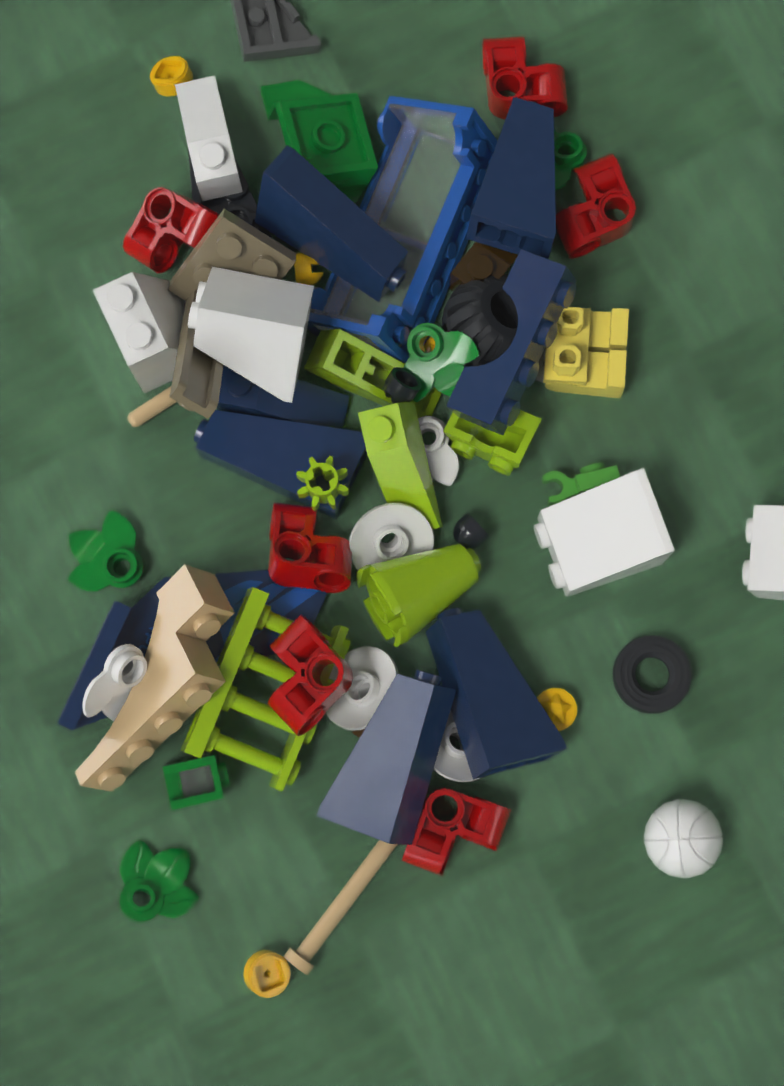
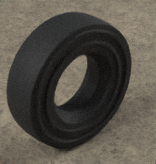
M647 635L632 640L622 648L615 659L612 676L614 687L624 703L642 713L658 714L674 708L685 698L690 689L692 670L687 655L679 645L662 636ZM656 658L666 665L669 678L667 684L661 690L647 691L638 684L635 671L637 665L643 659Z

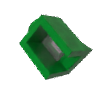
M214 754L203 756L201 759L194 758L162 765L171 811L224 799L222 789L230 787L225 761L216 763Z

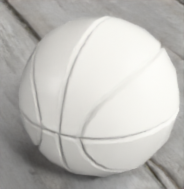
M676 799L662 804L651 814L645 826L644 844L649 858L659 870L669 876L688 879L704 874L715 865L722 852L723 833L718 819L706 806L697 801Z

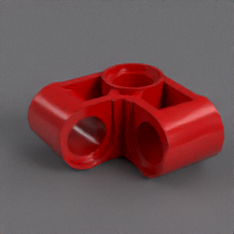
M524 36L483 39L484 76H486L488 106L494 116L505 120L513 97L553 108L554 117H558L568 110L565 70L561 65L546 63L538 66H526ZM508 90L514 92L515 95L505 97L499 94V92Z
M612 153L572 170L577 174V179L586 202L572 205L556 214V230L569 258L574 259L584 256L600 246L624 237L631 230L636 205L625 183L621 167ZM610 209H618L625 214L626 218L621 221H612L605 215V212Z
M163 187L154 188L145 197L132 227H130L124 237V252L157 274H162L168 271L175 263L183 242L195 248L220 214Z
M274 502L269 533L271 545L268 566L269 576L272 581L284 587L315 589L327 593H339L347 590L351 585L352 552L350 551L349 540L339 536L314 535L317 510L314 511L312 507ZM285 558H291V559H294L295 561H290V560H287V559H285Z
M301 614L269 645L277 656L296 674L277 688L269 698L268 705L297 736H302L311 730L323 718L326 711L349 690L353 681V673L349 664L330 646L326 637ZM335 664L338 668L337 679L331 685L323 686L320 680L321 671L327 665Z
M436 789L429 794L425 801L412 845L406 846L401 861L443 877L446 864L456 841V835H459V838L497 852L512 810L476 796L474 798L452 789ZM442 795L452 797L457 805L454 817L446 821L435 818L431 809L434 800Z

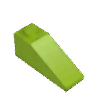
M341 329L320 331L304 369L342 389L386 406L393 403L391 398L385 396V380L393 368H403L405 364ZM435 387L424 399L415 402L418 418L432 416L441 392Z
M415 402L394 403L358 412L367 456L386 502L410 505L426 517L432 529L443 527Z

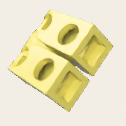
M564 308L557 321L558 331L555 340L550 347H545L543 383H545L546 389L554 392L620 399L625 388L629 309L612 308L611 312L591 311V308Z

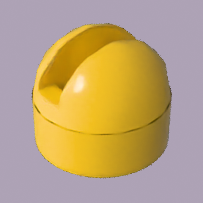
M296 253V261L294 263L296 283L314 285L321 280L324 272L312 273V265L320 264L303 253Z

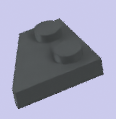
M230 0L243 62L320 52V39L316 34L311 36L299 21L300 14L290 2L286 0Z

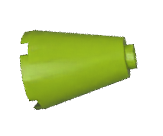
M455 544L366 565L357 571L358 588L365 585L367 587L370 597L364 599L363 602L373 623L386 640L394 637L393 646L398 647L407 643L476 584L479 579L478 572L481 571V564L476 553L471 548L466 549L461 544Z

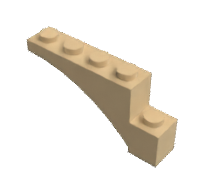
M184 564L156 593L159 598L158 610L144 657L147 661V671L141 682L132 687L126 702L103 739L75 771L80 786L113 792L125 782L126 778L142 762L149 759L154 751L171 734L178 731L182 724L200 706L207 703L212 694L226 682L206 643L234 614L215 574Z

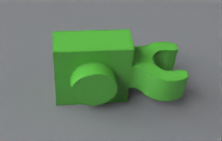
M603 462L590 464L580 468V474L575 475L574 478H569L559 471H550L544 474L541 479L542 484L556 482L562 490L560 494L548 497V505L552 506L619 478L620 474L617 465L605 468Z

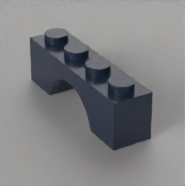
M520 250L502 287L516 306L518 314L516 335L509 348L496 360L485 365L464 367L446 405L458 417L500 435H504L507 426L514 424L521 408L519 401L526 387H530L538 375V361L545 347H550L555 340L558 331L557 321L563 309L568 308L574 300L577 280L567 266L525 250Z

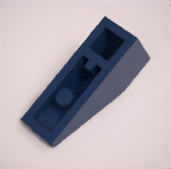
M223 365L217 410L343 429L350 396L298 379L292 403L284 402Z

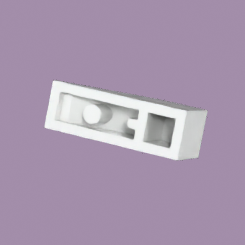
M215 75L175 84L187 145L202 201L243 192Z

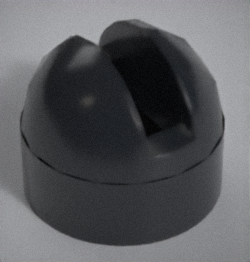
M396 367L391 370L385 380L384 393L386 397L391 398L393 404L411 402L418 394L422 384L410 371Z
M468 512L457 521L453 529L455 542L461 544L466 549H475L490 538V535Z

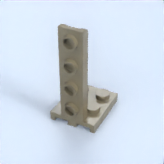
M225 208L169 281L168 291L186 301L170 398L176 400L184 409L195 411L207 419L214 413L219 403L223 364L193 346L195 329L188 328V319L191 304L196 302L199 282H207L212 267L282 280L296 261V253Z

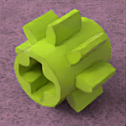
M329 456L325 463H317L313 457H310V468L307 472H296L297 479L306 483V486L300 488L297 494L299 498H306L310 495L314 511L319 508L320 503H329L330 507L334 510L336 509L335 499L338 494L343 496L349 495V488L339 484L340 480L348 476V471L346 468L336 471L333 467V456ZM323 476L326 481L330 480V489L322 491L320 486H316L315 478Z

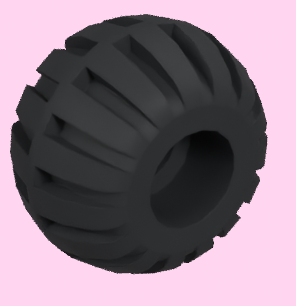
M491 275L483 282L471 280L466 284H461L451 293L442 316V328L446 332L461 331L467 334L476 343L480 352L478 358L465 364L466 367L485 365L496 360L509 348L514 340L518 326V314L513 300L502 289L507 279L506 275H503L500 279H495Z

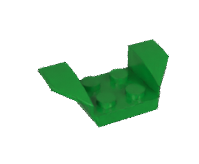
M298 79L260 86L259 89L268 121L279 120L285 145L295 149L356 204L378 169L358 93L332 95Z

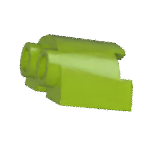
M520 410L514 424L507 426L504 435H500L462 419L452 412L443 432L453 441L450 447L457 455L472 460L474 455L489 461L487 465L494 471L510 476L513 469L519 467L542 419Z

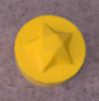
M169 56L161 59L153 66L150 72V80L158 94L171 97L177 95L175 84L192 81L193 73L184 58Z
M549 688L540 693L537 699L558 732L567 729L577 716V704L573 696L561 688Z
M261 950L254 953L247 960L243 976L245 984L252 992L260 997L272 998L281 994L286 989L290 981L291 970L283 956L272 950Z

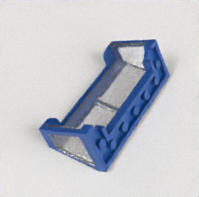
M389 96L386 106L377 121L378 133L386 146L379 160L378 169L370 181L359 208L408 251L403 267L408 271L407 276L395 293L389 290L381 301L377 302L339 276L331 273L325 289L314 287L307 329L316 336H319L320 331L341 329L405 364L410 357L407 349V339L410 332L419 324L435 322L450 286V273L460 262L468 243L466 238L471 212L496 147L497 139L475 108Z

